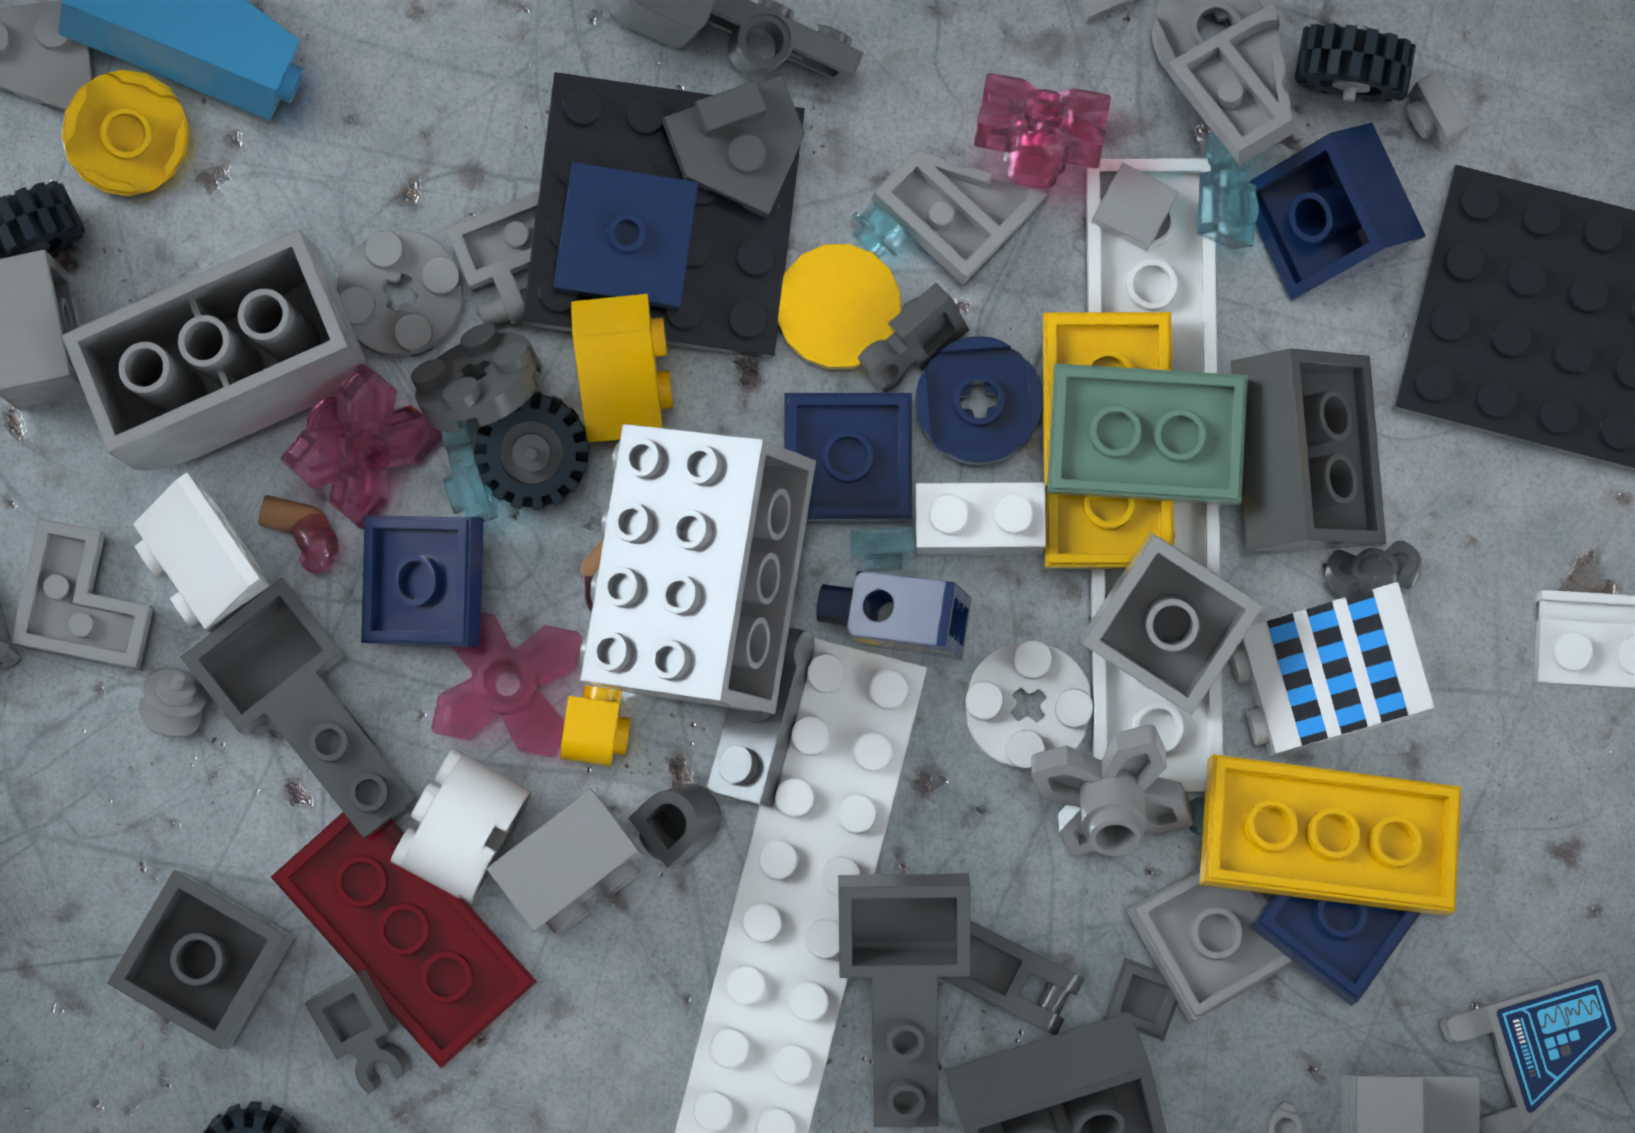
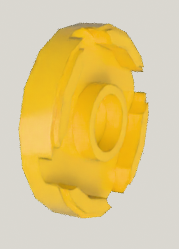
M118 70L97 76L77 90L64 112L61 139L68 163L83 182L103 194L129 198L153 192L175 175L186 156L190 130L183 107L167 85L147 73Z
M851 244L822 245L802 254L784 273L778 326L787 346L805 361L828 371L854 370L862 366L858 356L867 346L878 340H885L893 334L888 323L901 312L900 290L891 270L872 252Z

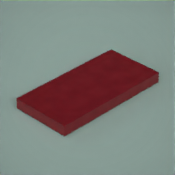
M342 812L278 869L271 878L355 973L366 969L392 1015L442 1069L535 986L538 981L466 900L457 898L390 862L397 845L405 833L394 819L389 821L371 837L364 839L344 812Z

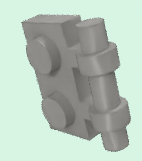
M539 191L445 228L470 291L493 281L498 290L500 298L477 307L484 324H492L496 327L510 321L512 326L522 323L526 287L518 290L512 274L529 267Z

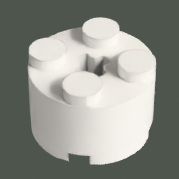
M452 748L435 778V782L442 785L441 788L432 783L426 786L411 815L416 820L414 827L418 828L417 832L410 828L406 830L390 862L453 896L462 898L472 904L490 876L486 868L496 861L505 843L509 842L526 809L532 791Z

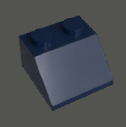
M1373 123L1331 132L1239 187L1291 301L1371 267L1426 237Z

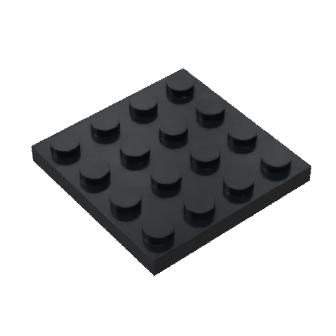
M554 72L521 325L572 332L571 302L601 299L552 291L571 163H583L684 180L662 120L666 116L694 107L696 101L712 95ZM795 107L803 127L805 108ZM800 146L767 218L743 208L744 205L720 194L698 187L681 307L678 311L649 306L651 319L662 317L664 319L666 345L772 359L775 356L779 324L778 315L786 267Z
M1455 164L1451 170L1392 410L1635 473V210Z

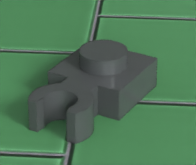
M935 283L921 296L909 301L901 312L888 323L893 334L885 340H878L867 346L858 356V360L870 372L868 374L869 378L886 393L902 381L908 368L913 363L923 370L930 360L937 356L943 348L961 338L970 329L951 296Z
M366 969L312 996L305 1003L336 1060L353 1052L357 1059L355 1067L356 1079L367 1093L375 1091L382 1083L380 1076L374 1068L375 1061L386 1063L396 1079L402 1077L410 1069L406 1053L396 1044L387 1042L384 1037L397 1023Z

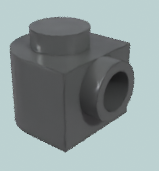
M687 783L652 795L628 819L639 831L640 841L647 852L654 858L661 860L669 868L691 860L714 838L720 826L721 814L719 805L710 791L700 785Z

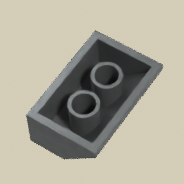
M1289 348L1232 360V374L1248 375L1242 481V522L1246 535L1247 550L1294 552L1386 544L1370 356Z
M1130 1012L945 1070L963 1133H1167L1151 1064Z

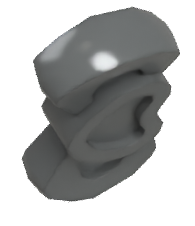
M1401 540L1396 541L1386 551L1378 548H1368L1357 556L1338 549L1332 553L1327 561L1325 579L1332 590L1344 598L1396 582L1399 583L1401 588L1411 589L1421 576L1422 558L1411 544Z

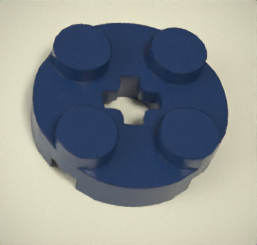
M967 337L950 343L930 360L918 381L915 398L916 415L922 432L939 454L967 465H991L1008 459L1014 453L1024 448L1029 442L1042 414V385L1035 368L1019 352L1011 349V346L992 337ZM972 385H983L986 395H996L998 405L989 407L984 418H975L972 409L962 408L960 399L970 396Z

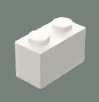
M1045 482L916 483L914 493L915 556L1042 555L1046 547Z

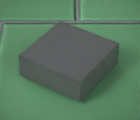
M1124 958L1102 1018L1106 1020L1130 1012L1138 1032L1164 1041L1178 1002L1160 970Z

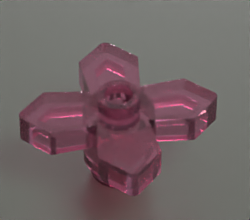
M988 73L973 145L1004 152L1003 160L1008 166L1007 176L1013 182L1029 188L1043 189L1052 187L1056 184L1058 175L1065 171L1066 164L1089 168L1100 167L1111 96L1077 88L1058 93L1048 89H1037L1023 78Z
M365 363L358 365L338 388L337 397L325 398L315 405L308 416L307 429L300 433L281 456V462L313 489L332 483L329 503L360 529H364L365 515L377 516L388 503L387 467L421 463L443 437V432L431 427L424 415L412 405L394 410L397 390Z
M481 612L480 647L451 646L471 670L472 676L470 679L438 694L431 726L432 731L440 736L471 741L501 716L518 751L556 758L560 750L565 721L540 690L576 672L583 640L582 636L577 631L544 625L519 647L513 649L497 617L494 614ZM505 673H514L520 679L519 689L511 696H503L497 690V681Z

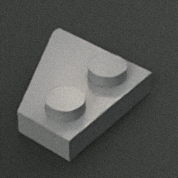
M1272 3L1168 62L1170 78L1239 165L1293 134V118L1287 91L1286 70L1281 50L1277 9Z

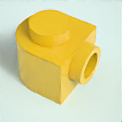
M584 685L583 697L568 695L560 752L561 760L611 767L614 754L626 756L631 718L620 716L621 690Z

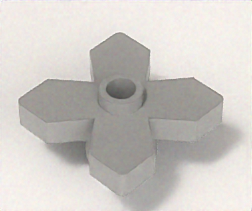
M1148 724L1117 732L1102 760L1067 745L1038 752L1031 756L1032 778L1042 798L1066 804L1058 813L1059 833L1071 855L1097 851L1107 856H1121L1135 850L1146 831L1155 835H1161L1192 826L1191 803L1182 783L1159 777L1167 768L1166 749L1154 725Z

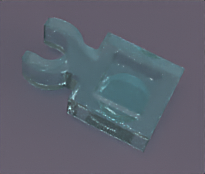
M1214 132L1208 133L1205 148L1211 170L1200 173L1197 234L1232 250L1254 247V226L1258 218L1259 207L1256 198V185L1246 181V173L1252 164L1253 158L1239 165Z
M467 420L456 421L461 431H440L453 474L443 478L451 508L454 514L465 512L466 517L484 518V522L496 519L498 515L489 487L483 485L478 468L479 465L476 464L473 455L475 447Z

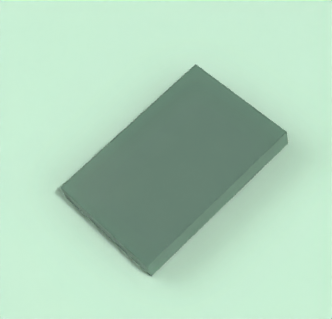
M1054 364L1046 494L1240 505L1242 500L1248 375Z

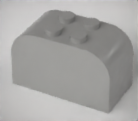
M299 229L61 335L108 453L131 468L143 471L162 469L193 460L316 406L355 385L366 375L369 369L322 253Z

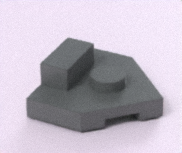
M783 75L758 84L754 80L695 102L694 107L666 116L662 120L684 180L698 182V187L706 191L711 190L744 205L743 208L765 218L768 217L805 135Z

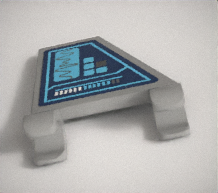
M1607 970L1448 1016L1440 1021L1444 1039L1449 1043L1466 1041L1491 1032L1513 1107L1480 1115V1133L1524 1132L1626 1032Z

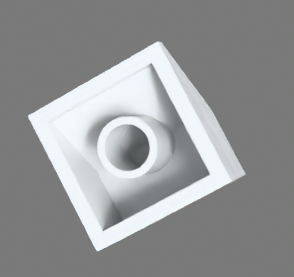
M188 472L176 479L133 524L143 540L134 545L137 552L156 577L164 571L167 573L179 591L171 596L170 599L191 629L201 623L205 630L210 633L272 585L207 488Z

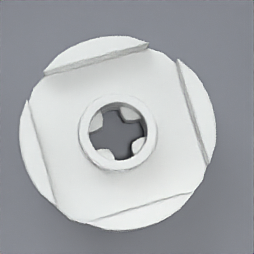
M1035 640L1009 644L988 655L971 676L965 697L966 722L974 742L989 758L1009 767L1032 769L1031 756L1033 754L1066 745L1076 749L1082 742L1093 713L1090 685L1079 665L1060 649ZM1020 689H1023L1029 695L1039 691L1045 698L1040 705V710L1045 715L1043 719L1035 723L1028 716L1020 721L1014 718L1011 712L1017 706V702L1012 695Z

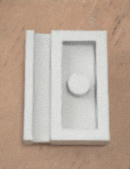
M1555 590L1539 591L1537 597L1539 610L1538 620L1536 621L1534 684L1635 690V595Z

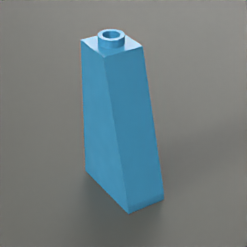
M62 0L59 35L271 121L280 100L288 103L292 102L304 73V68L295 64L300 40L247 0Z

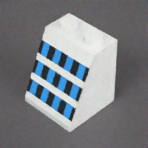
M1398 582L1252 625L1230 657L1237 683L1243 684L1248 682L1255 707L1246 709L1247 721L1253 741L1256 746L1266 744L1269 757L1415 718L1435 708Z

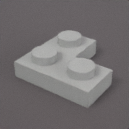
M38 518L11 643L18 646L140 670L154 608L150 605L92 594L105 537L104 532Z

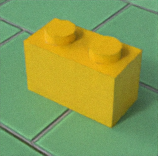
M648 294L572 301V336L588 443L620 440L623 424L663 428L662 410L674 408L670 370L657 371L656 357L667 356L663 317L651 319Z

